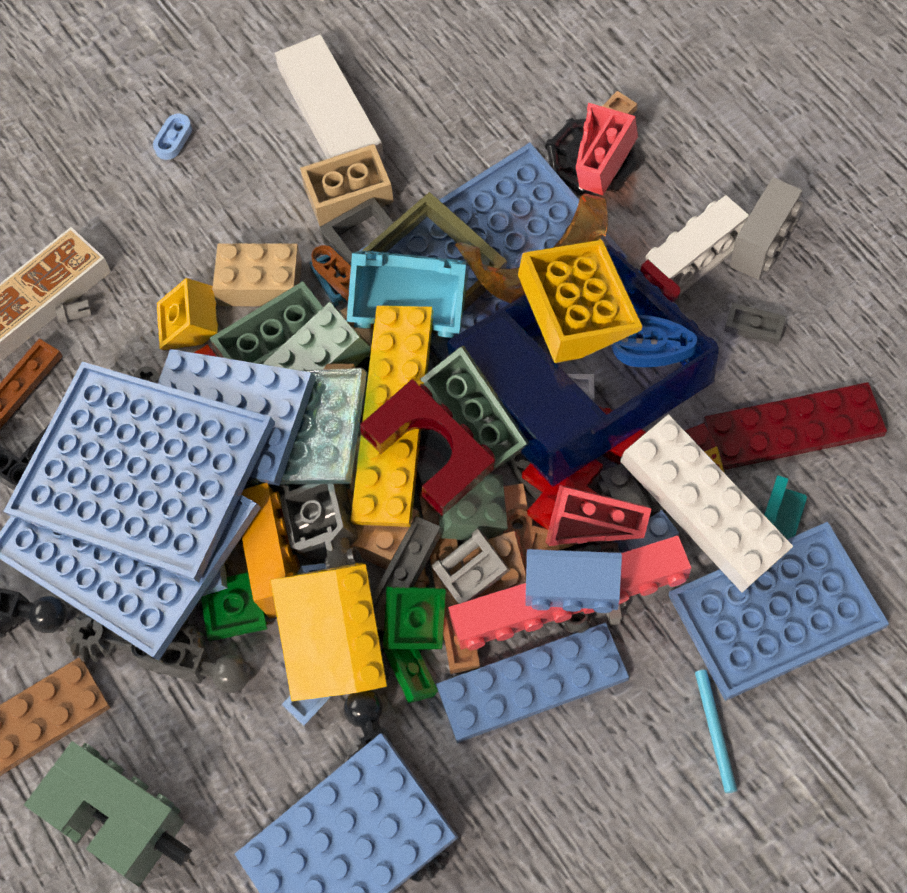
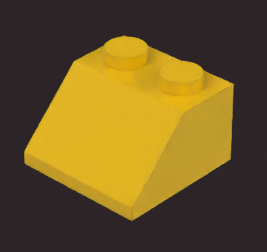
M185 278L157 302L159 347L161 350L203 345L210 337L218 333L216 299L212 290L213 286Z

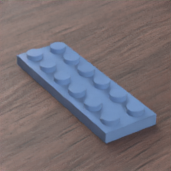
M603 623L589 628L583 633H575L437 683L436 687L456 742L459 743L628 681L629 676L607 624Z

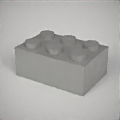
M772 177L736 237L730 263L731 268L757 280L761 278L764 271L769 272L775 261L773 256L776 251H782L787 241L786 234L788 231L793 232L799 220L797 216L803 206V202L800 201L801 189Z

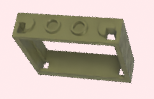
M428 192L362 251L386 253L428 217L488 271L466 291L464 312L506 274L507 260L432 193ZM432 328V332L437 336L438 331Z

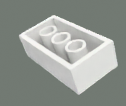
M725 195L719 201L711 202L701 215L692 217L682 230L673 232L659 248L654 247L651 249L645 259L646 261L649 259L668 278H671L680 287L681 295L733 253L736 237L749 215Z

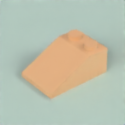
M347 489L349 502L352 510L353 496L351 494V490ZM413 509L412 521L415 516L419 517L418 510ZM355 525L358 539L352 544L351 548L355 547L362 559L387 570L409 527Z

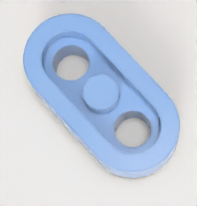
M174 114L168 117L154 139L153 147L160 159L169 160L175 158L190 136L192 126L186 115Z

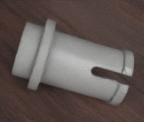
M88 300L68 305L60 303L59 307H55L59 323L65 322V324H68V321L92 316L90 309L79 311L80 308L89 306Z

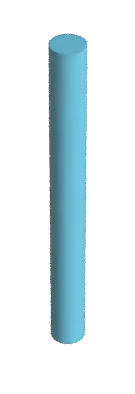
M699 670L695 672L724 791L726 794L737 791L708 673L707 670Z

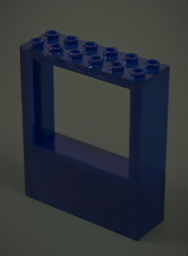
M610 244L605 247L637 315L659 317L682 325L695 333L697 346L693 356L680 361L683 365L681 368L606 415L533 340L542 332L526 294L447 341L449 356L461 346L466 348L528 440V445L521 453L552 487L715 381L719 352L716 341L706 336L694 320L688 319L680 311L676 303L670 302L656 285H652L638 268H634L626 260L625 256L621 252H617ZM680 342L681 346H686V342Z

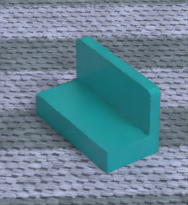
M777 475L764 516L786 539H789L796 535L807 496L786 489L789 479Z

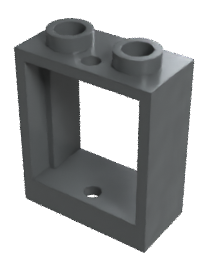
M373 197L320 226L319 229L324 245L333 248L351 266L352 253L339 235L372 216H375L385 230L393 224V221L390 219L387 208L383 204L379 205Z

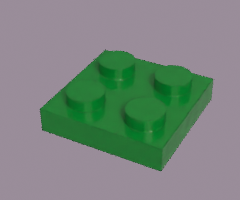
M249 573L226 577L227 589L201 597L206 635L209 642L268 629L265 613L253 600Z
M387 587L383 648L442 649L446 589Z

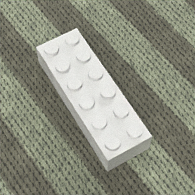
M669 414L625 450L620 462L742 593L793 547Z

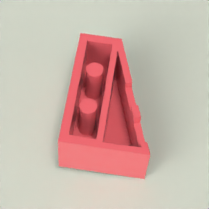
M588 103L587 118L583 127L584 134L580 143L576 164L579 188L604 195L638 138L636 116Z
M560 485L545 542L549 546L570 543L579 544L595 541L644 538L651 508Z

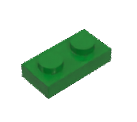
M384 649L408 703L428 699L436 695L438 689L418 649Z

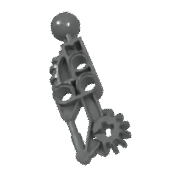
M85 613L74 617L75 626L67 627V632L70 635L65 638L66 644L70 647L71 654L76 657L79 656L81 661L85 663L90 658L98 663L99 655L103 654L109 657L116 648L130 652L138 664L147 670L201 684L204 676L212 678L214 685L225 693H236L244 689L249 681L250 669L246 661L237 655H225L217 661L210 659L208 649L205 646L206 636L199 632V627L195 624L189 625L187 619L159 661L149 654L141 656L143 650ZM181 655L177 662L169 663L171 657Z

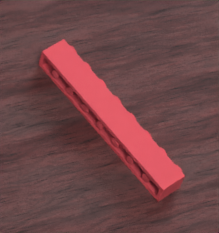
M679 536L622 553L619 604L626 602L633 595H650L656 592L659 587L668 584L670 587L681 585L689 578L691 565ZM526 583L449 607L450 619L461 650L468 648V650L479 649L485 645V642L494 639L504 641L513 637L514 633L519 631H536L542 628L543 624L551 621L561 623L569 620L576 613L584 612V614L595 612L594 609L581 608L580 611L569 612L563 610V607L535 610L532 606H526Z

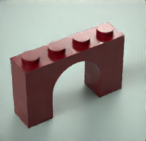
M411 379L360 424L361 435L380 454L385 452L405 433L414 429H431L444 436L452 450L451 458L440 471L422 486V497L443 516L494 470L495 456L485 444L480 445L473 439L474 435L466 425H459L452 418L453 414L444 404L439 405L432 398L431 391L424 384L418 385Z

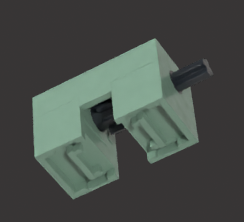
M71 741L25 802L24 806L77 844L95 820L104 824L86 850L138 887H140L162 854L180 866L187 862L192 849L175 838L185 823L178 816L181 810L160 793L156 797L146 792L149 786L137 777L133 776L129 780L121 775L124 771L122 767L110 759L106 760L96 749L84 742L80 747Z

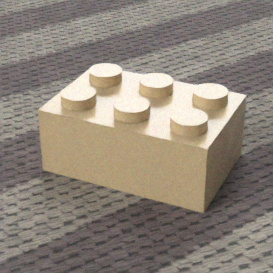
M374 144L300 168L303 185L319 226L326 224L373 197L379 205H387L394 202L391 182Z
M218 243L212 288L218 306H263L299 284L302 260L298 244Z

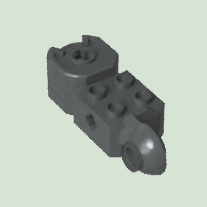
M309 430L308 435L310 438L305 436H297L295 438L280 485H278L284 491V494L280 495V501L290 548L306 559H325L326 569L357 563L364 564L359 551L355 547L351 548L352 544L358 539L355 525L351 522L352 510L345 486L347 475L342 454L320 434Z

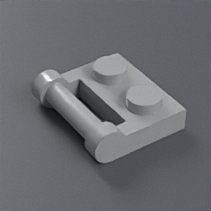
M479 528L471 533L472 537L444 560H438L432 565L458 604L475 599L510 571ZM480 546L483 550L480 554L455 574H450L449 570Z

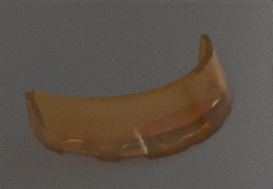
M589 194L581 195L577 210L569 227L553 248L601 240L602 236L606 237L609 224L605 198ZM462 242L455 244L478 280L491 294L510 304L531 307L518 277L519 267L511 269L490 267L482 263L478 247Z

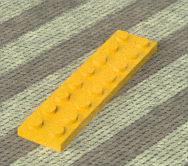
M376 306L363 421L411 379L418 385L424 384L421 378L428 371L434 315L432 307ZM421 428L405 433L382 454L361 435L351 512L352 524L411 527Z

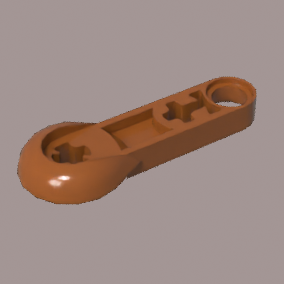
M320 245L315 247L311 254L312 266L348 302L351 266L330 246ZM324 254L331 257V260L327 263H320L316 260L318 256ZM336 271H337L340 275L346 274V277L343 278V277L339 276V277L336 278ZM371 324V328L367 329L374 330V324Z

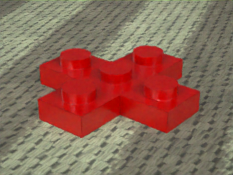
M579 449L562 469L539 453L522 472V478L542 492L527 510V516L549 530L559 486L562 485L597 494L588 486L602 471L603 464Z

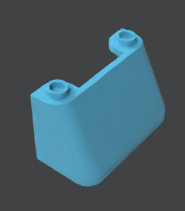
M376 251L352 253L347 322H354V327L371 328V324L375 323L376 306L432 307L434 311L433 330L438 331V336L454 337L455 333L461 332L469 262Z

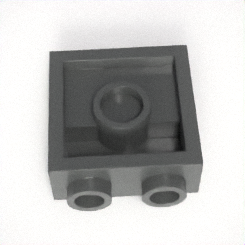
M622 463L600 472L599 482H597L600 495L651 508L650 517L661 510L664 513L667 512Z

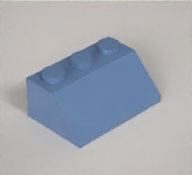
M527 549L526 606H532L535 610L563 607V610L569 612L580 611L581 608L594 609L598 613H609L612 610H618L622 553Z

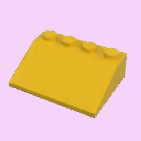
M603 240L524 252L522 254L518 277L554 363L583 358L642 330L643 326Z
M357 563L270 580L291 701L358 693L387 687L366 564Z

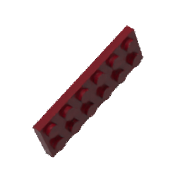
M869 382L708 415L704 417L703 421L717 445L724 470L884 437L887 432Z

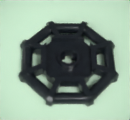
M570 118L566 120V124L552 139L546 141L545 149L548 151L549 164L567 186L577 192V195L583 196L584 193L594 192L579 188L578 180L568 173L577 176L576 164L580 143L584 132L581 133L579 130L583 129L586 119L574 120ZM572 134L574 139L568 145L561 144ZM635 143L620 167L622 169L613 178L606 191H612L613 193L619 191L623 182L634 171L639 169L641 163L637 157ZM558 154L566 156V164H560Z

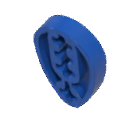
M637 315L643 326L642 330L626 337L628 342L620 340L612 344L614 355L626 365L632 367H659L678 363L693 356L696 352L697 337L692 331L670 320L654 316ZM637 339H643L642 343H636ZM651 340H657V344H651ZM680 342H686V346H681Z

